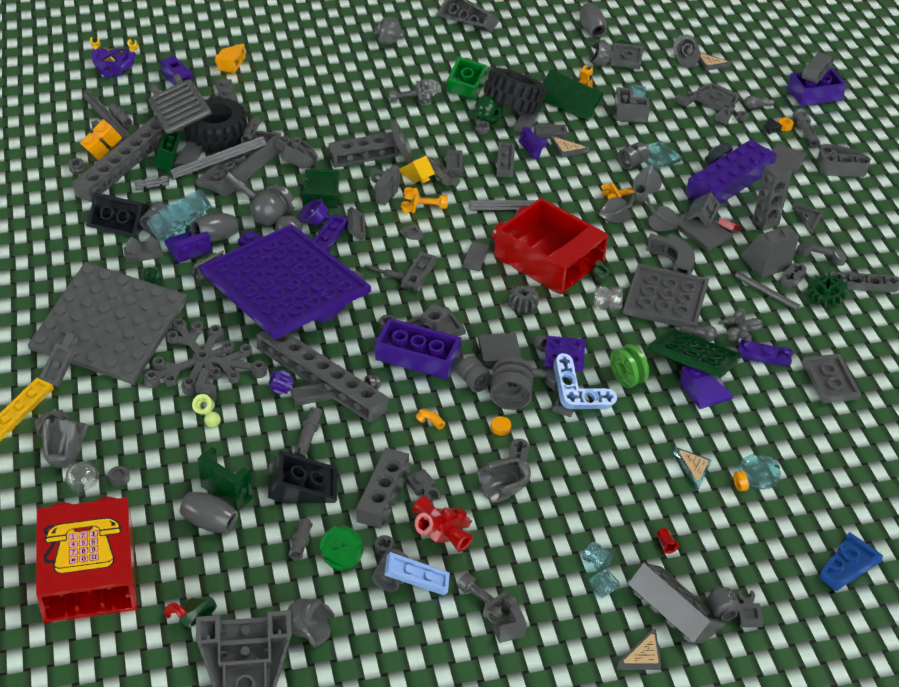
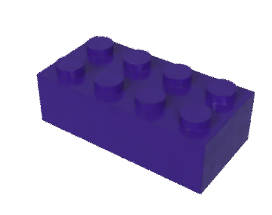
M389 318L375 343V360L448 380L461 354L462 337Z

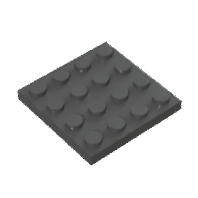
M638 263L623 308V314L681 327V325L696 327L709 278Z

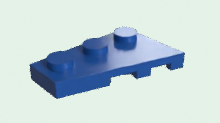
M849 532L844 543H841L834 557L830 558L820 572V579L835 591H838L881 563L883 555Z

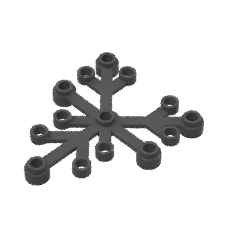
M177 318L172 324V331L166 334L167 342L189 345L194 352L193 358L179 364L165 362L163 357H156L153 359V367L161 371H147L144 375V382L146 387L156 388L161 383L160 379L164 378L165 385L172 387L177 384V378L182 370L194 366L190 376L185 378L181 384L184 394L193 395L196 393L195 384L202 368L210 369V378L218 380L221 378V370L218 367H214L213 364L219 365L227 375L228 381L235 384L240 381V374L231 367L249 370L253 377L263 378L267 375V366L260 360L254 363L237 361V359L252 355V346L249 344H243L239 351L232 353L234 351L233 342L224 341L222 347L212 350L215 342H220L224 338L223 329L219 325H212L208 330L209 338L202 350L196 340L199 334L203 332V324L198 321L192 323V332L190 334L184 319ZM225 353H226V354H229V355L224 356V357H222V358H221V357H218V356L223 355V354H225Z

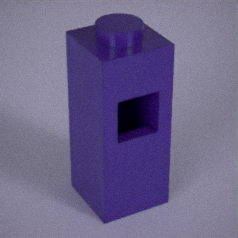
M175 56L161 60L162 74L174 86L177 83L173 76L178 73L183 81L190 79L193 82L192 72Z

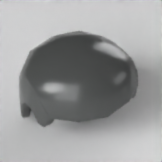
M285 215L277 220L274 232L290 224H293L302 231V224L298 218Z

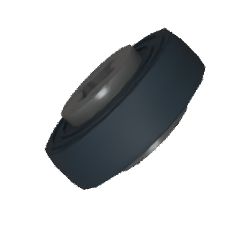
M728 142L719 144L705 157L706 163L711 165L733 150L732 146Z

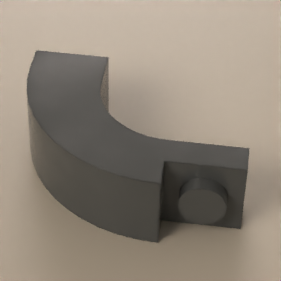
M650 233L646 251L671 259L674 262L673 271L692 275L695 254L690 245L681 238L671 234L666 238Z

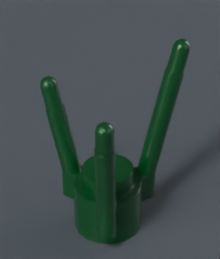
M150 267L145 269L140 279L159 285L161 282L158 279L159 274L157 270Z

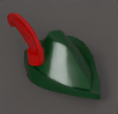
M211 596L206 600L191 598L184 603V607L175 602L168 604L164 612L167 618L171 617V613H176L180 618L179 622L186 629H189L196 625V617L210 616L216 610L217 604Z

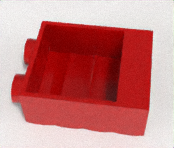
M540 197L528 207L522 206L516 215L506 223H498L493 230L492 240L495 241L494 256L498 260L511 265L514 269L528 275L536 282L544 284L550 290L562 294L588 274L597 260L600 262L605 260L608 234Z

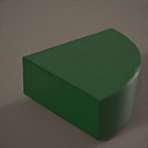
M599 260L596 261L592 268L593 276L598 284L611 273Z

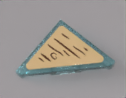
M675 447L674 455L680 460L683 470L691 478L695 489L699 490L712 460Z

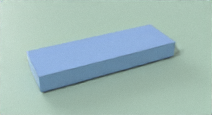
M392 552L387 555L385 576L441 595L448 593L450 572Z

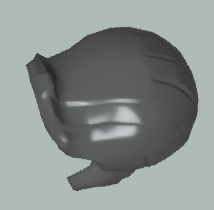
M307 598L298 599L290 604L287 610H291L292 634L308 639L312 647H318L323 644L331 633L327 618H334L335 616L330 607L319 599Z

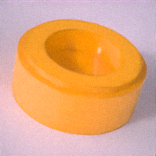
M785 117L778 119V123L782 125L781 131L792 130L794 123L791 119Z
M503 416L495 417L491 421V431L495 435L505 436L511 431V421Z
M743 470L734 472L733 479L739 492L747 491L749 483Z

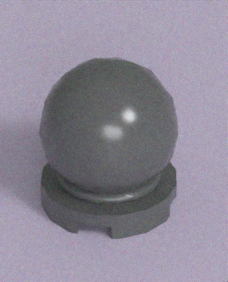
M273 183L266 187L264 192L257 194L250 204V213L259 225L271 226L276 224L280 217L293 212L295 207H292V201L294 199L284 186L279 187L276 183Z

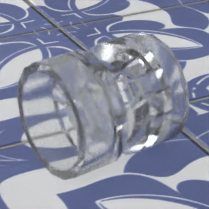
M595 286L594 310H606V308H609L610 311H621L622 287L607 289L606 286Z

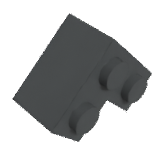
M617 87L614 102L616 121L648 123L649 98L633 97L632 88Z

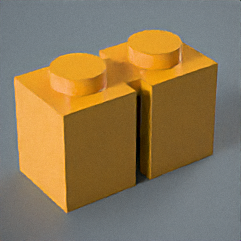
M104 119L96 125L93 133L90 132L80 142L98 161L109 152L100 139L111 148L122 139L120 134Z

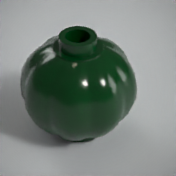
M483 95L475 104V116L479 121L494 124L502 117L504 107L496 103V98L492 99L489 95Z

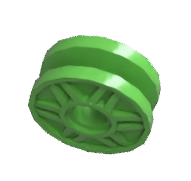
M628 344L611 353V369L622 386L632 388L648 379V363L644 354L637 346Z

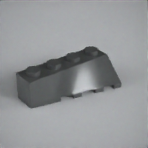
M445 0L436 14L438 17L482 27L491 33L500 21L491 13L469 0Z

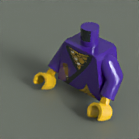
M92 37L90 38L93 47L92 62L104 77L122 76L126 70L133 66L136 54L134 51L139 48L136 40L134 45H132L131 39L128 40L127 44L130 51L111 48H100L99 50L98 47L101 44L99 38L97 37L98 41L96 43H93Z

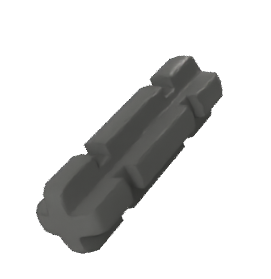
M168 176L146 178L144 181L142 179L135 180L137 190L144 189L143 187L148 189L160 187V185H169Z

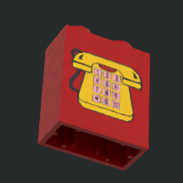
M107 496L97 501L78 504L60 502L51 507L37 509L36 596L44 623L138 610L133 524L128 497L115 498Z

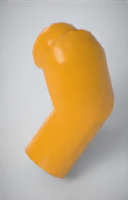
M420 409L418 410L419 413L415 416L421 423L428 419L439 430L445 426L444 420L437 413L430 410Z

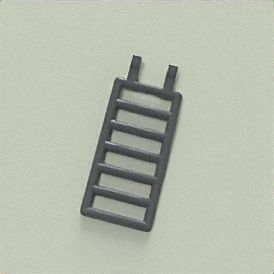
M179 73L173 76L177 85L162 92L158 90L156 84L150 86L154 95L149 97L148 101L166 134H171L211 115L209 106L192 80L183 81Z

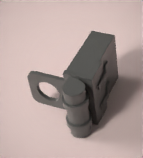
M392 165L390 169L386 168L385 171L375 168L371 169V180L376 183V204L385 206L391 197H394L400 187V170L398 165ZM375 173L382 175L379 180L376 179Z

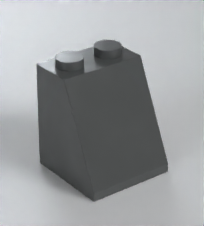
M789 226L760 234L743 252L741 258L761 278L785 271L792 264L799 235Z

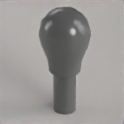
M750 95L745 98L744 104L748 109H754L762 106H773L774 100Z
M681 325L680 331L693 334L707 341H713L717 336L716 328L711 325L696 327Z

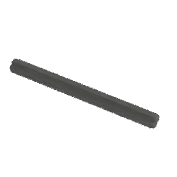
M91 91L83 93L84 99L102 119L120 134L122 141L130 136L127 130Z
M261 136L171 169V176L173 179L266 146L265 138Z

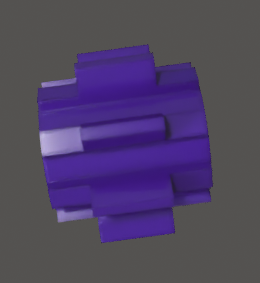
M275 370L271 375L268 387L272 388L271 391L277 394H288L293 385L294 378L290 377L291 374L286 371Z

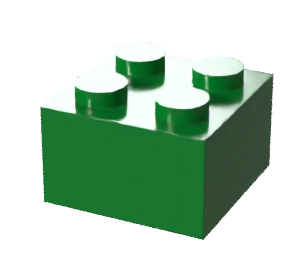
M458 56L447 79V91L477 100L487 79L488 65Z

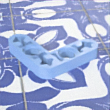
M564 353L556 357L553 367L560 402L565 408L608 409L614 405L617 396L613 390L579 389L572 358ZM567 377L570 379L571 385H566L562 378ZM584 395L591 396L593 403L587 402Z

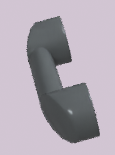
M811 242L801 243L796 250L797 255L801 257L810 256L811 251L832 256L831 262L837 266L844 265L847 259L845 253L840 249H830L814 245Z

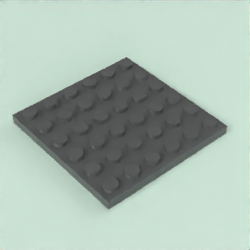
M84 262L28 343V347L30 350L50 356L55 344L59 343L60 340H64L67 332L73 333L79 338L75 345L77 349L71 364L135 385L188 300L187 295Z

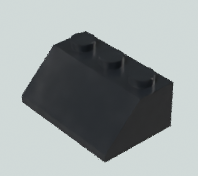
M95 192L86 226L136 238L142 231L140 219L147 212L150 205Z

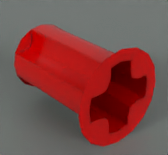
M662 528L657 532V536L664 547V553L671 554L679 548V543L675 542L668 528Z

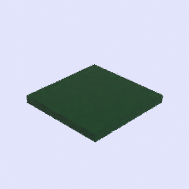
M675 328L669 329L651 342L648 347L649 351L720 378L732 369L742 356L739 352Z

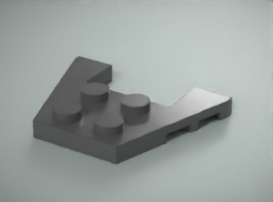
M711 83L699 87L695 92L688 91L686 95H677L675 102L687 107L695 100L699 101L703 105L710 106L718 111L715 114L714 120L727 125L740 94Z

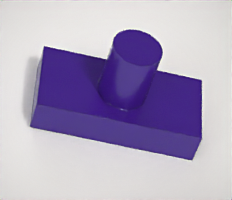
M523 127L519 142L533 159H539L542 149L547 145V141L545 138H537L529 127Z

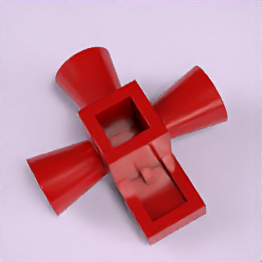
M423 496L416 501L412 512L418 515L415 519V528L419 534L428 535L436 543L450 541L458 552L465 550L470 545L473 535L461 528H469L472 520L466 516L467 513L463 509L458 507L435 508L427 496Z

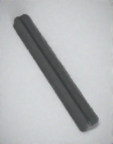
M470 200L469 210H519L522 206L528 207L535 200Z

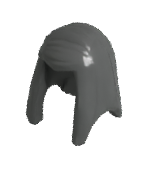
M55 418L51 424V419H45L42 429L45 460L56 468H66L71 465L81 449L88 424L67 419L61 420L60 418Z
M519 457L493 460L478 470L477 478L478 482L481 483L480 489L484 492V496L489 498L491 503H497L521 491L530 480L531 470L529 464Z

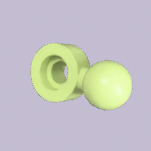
M206 394L197 395L192 402L193 410L199 415L205 416L204 422L208 427H217L220 424L221 418L218 413L212 412L214 408L213 400ZM207 403L206 408L202 409V405Z

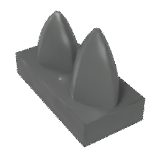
M151 236L147 238L144 244H140L135 238L131 237L126 247H123L127 264L163 257L160 242Z

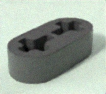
M801 263L791 264L781 276V286L787 289L796 287L805 277L806 266Z
M524 439L513 440L510 446L509 458L519 457L527 462L529 443Z

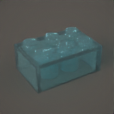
M199 189L164 206L146 223L157 240L164 237L168 239L176 231L180 233L188 225L191 227V223L195 219L208 214L207 211L212 208V205L202 190Z

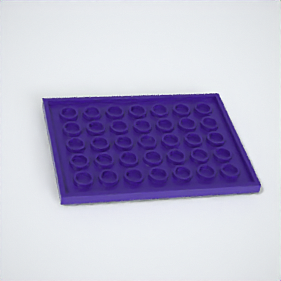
M293 224L199 266V270L206 279L274 340L372 292L371 285Z

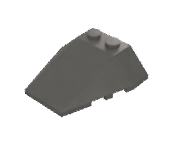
M291 610L267 612V617L221 620L220 615L196 617V641L213 687H277L292 636Z

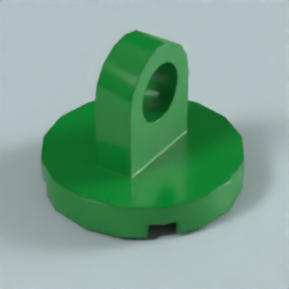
M344 525L335 526L326 531L321 538L319 546L325 563L337 570H346L357 565L364 551L363 541L359 534L352 528Z

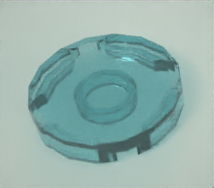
M751 454L743 458L739 471L743 470L745 472L749 486L763 490L777 485L781 472L779 464L773 458L762 454L760 456Z

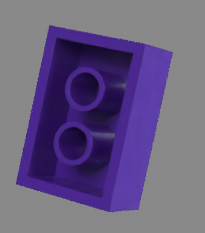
M830 68L817 84L802 79L803 72L790 74L787 89L800 106L843 100L846 83L833 68Z

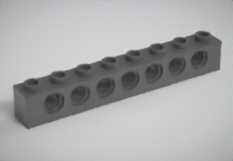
M155 115L75 179L73 181L75 196L92 202L95 192L102 194L159 147L164 129L157 116Z
M264 330L257 334V349L310 384L327 382L325 385L318 386V389L323 392H328L332 389L331 398L369 423H373L387 412L388 397L385 394L379 392L289 333L275 340Z

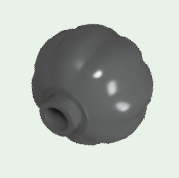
M393 17L383 18L381 23H377L375 34H378V41L387 46L395 44L398 39H402L404 32L401 30L399 21Z

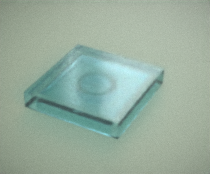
M663 141L646 146L649 151V159L644 163L648 166L652 165L655 171L681 162V156Z

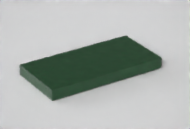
M551 69L543 81V85L547 88L544 102L587 122L603 96L602 92Z

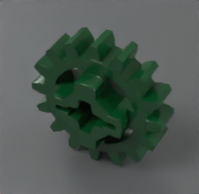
M830 272L827 275L821 273L820 277L814 275V279H810L807 286L808 297H811V301L817 300V305L824 303L825 307L828 304H831L832 307H834L835 303L841 304L842 300H846V295L848 294L847 282H844V278L838 279V274L831 276Z

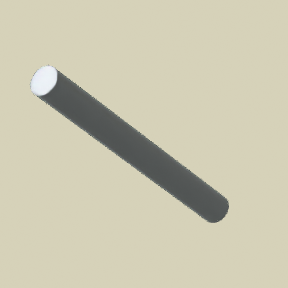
M736 272L735 278L795 311L799 309L800 304L743 273Z

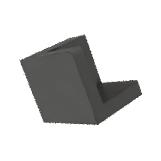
M517 605L510 607L509 618L500 620L497 624L492 623V627L498 642L502 643L525 637L527 623L520 606Z

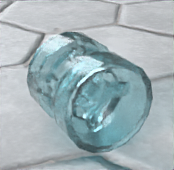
M593 541L585 549L582 558L587 563H593L594 567L602 572L611 563L613 553L609 550H603L599 543Z

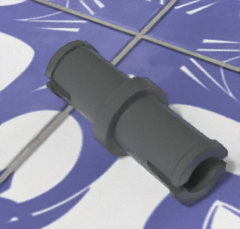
M115 103L109 106V111L123 127L129 128L132 125V120L127 116L125 110Z
M300 519L297 531L292 536L293 543L289 556L294 560L302 559L305 546L309 544V533L313 526L309 519Z

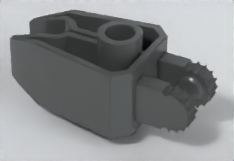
M285 135L281 139L275 140L274 146L282 152V159L300 168L310 169L312 165H316L318 156L314 148L300 137L291 139Z

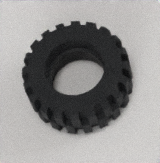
M495 67L490 70L483 92L484 95H489L492 99L496 98V103L503 107L521 113L537 114L542 107L547 88L543 83L522 73Z
M209 97V99L204 100L211 110V115L184 127L187 142H195L197 146L202 144L205 153H217L241 143L243 131L247 127V114L242 105L235 100Z

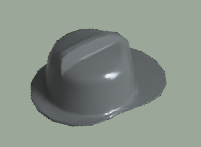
M683 34L675 40L673 49L680 65L685 68L696 65L700 59V50L695 39L688 34Z

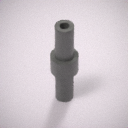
M230 172L225 176L226 179L235 185L239 192L242 191L251 199L255 197L256 194L246 186L245 182L238 180Z

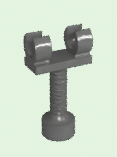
M416 81L417 90L396 92L395 89L389 90L390 103L397 102L399 98L418 96L419 105L431 103V94L421 95V90L429 89V81Z
M465 573L459 579L457 587L464 593L471 591L487 603L484 606L483 616L488 618L491 623L497 624L502 620L500 618L503 614L500 609L501 606L506 612L510 613V607L518 603L506 591L496 598L492 597L475 584L476 579L472 575Z

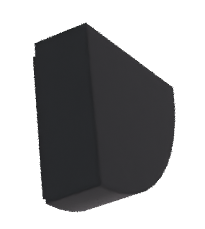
M769 118L765 125L766 132L770 135L780 131L782 125Z

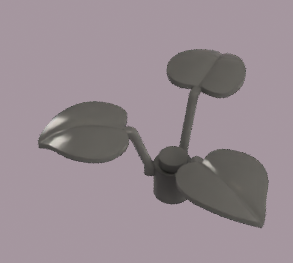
M652 165L644 168L633 181L634 195L631 196L628 205L622 198H612L605 203L599 212V215L610 223H623L631 216L629 208L634 200L638 202L647 201L653 213L649 217V226L654 231L667 232L678 227V218L672 209L660 206L655 211L649 200L648 193L653 194L657 192L662 185L661 178Z

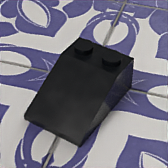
M279 450L269 464L268 498L284 503H335L337 501V467Z

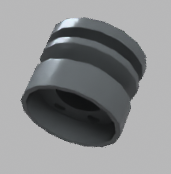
M507 357L497 361L493 366L490 397L492 402L498 407L506 410H518L530 403L534 371L526 360L517 357Z

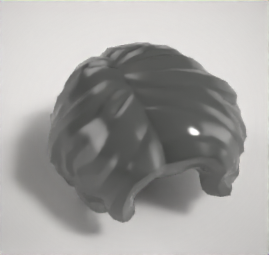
M604 39L594 41L592 47L596 51L594 57H589V61L596 67L604 66L612 58V48Z

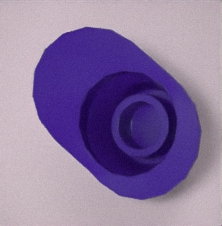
M323 199L308 202L297 215L299 221L318 226L321 222L329 220L330 217L327 215L328 208L322 202Z

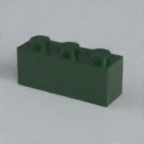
M164 131L154 167L161 171H171L182 135L181 132L175 131L171 134H166Z

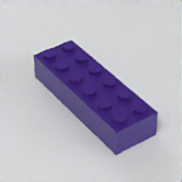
M750 139L688 179L686 195L695 200L711 192L721 205L762 178L765 166L775 163L777 154Z

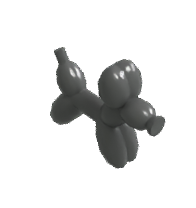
M739 308L735 311L734 316L726 317L724 320L719 321V324L729 326L736 324L739 326L738 328H730L727 331V339L734 342L740 338L750 341L752 336L748 331L760 330L763 327L762 320L751 318L744 321L746 316L745 309Z

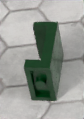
M305 169V185L302 192L303 207L310 201L322 198V202L327 208H337L339 170Z
M213 447L203 452L197 458L202 488L229 503L237 512L253 499L251 475L248 469L243 467L236 474L232 473L217 463L216 449Z

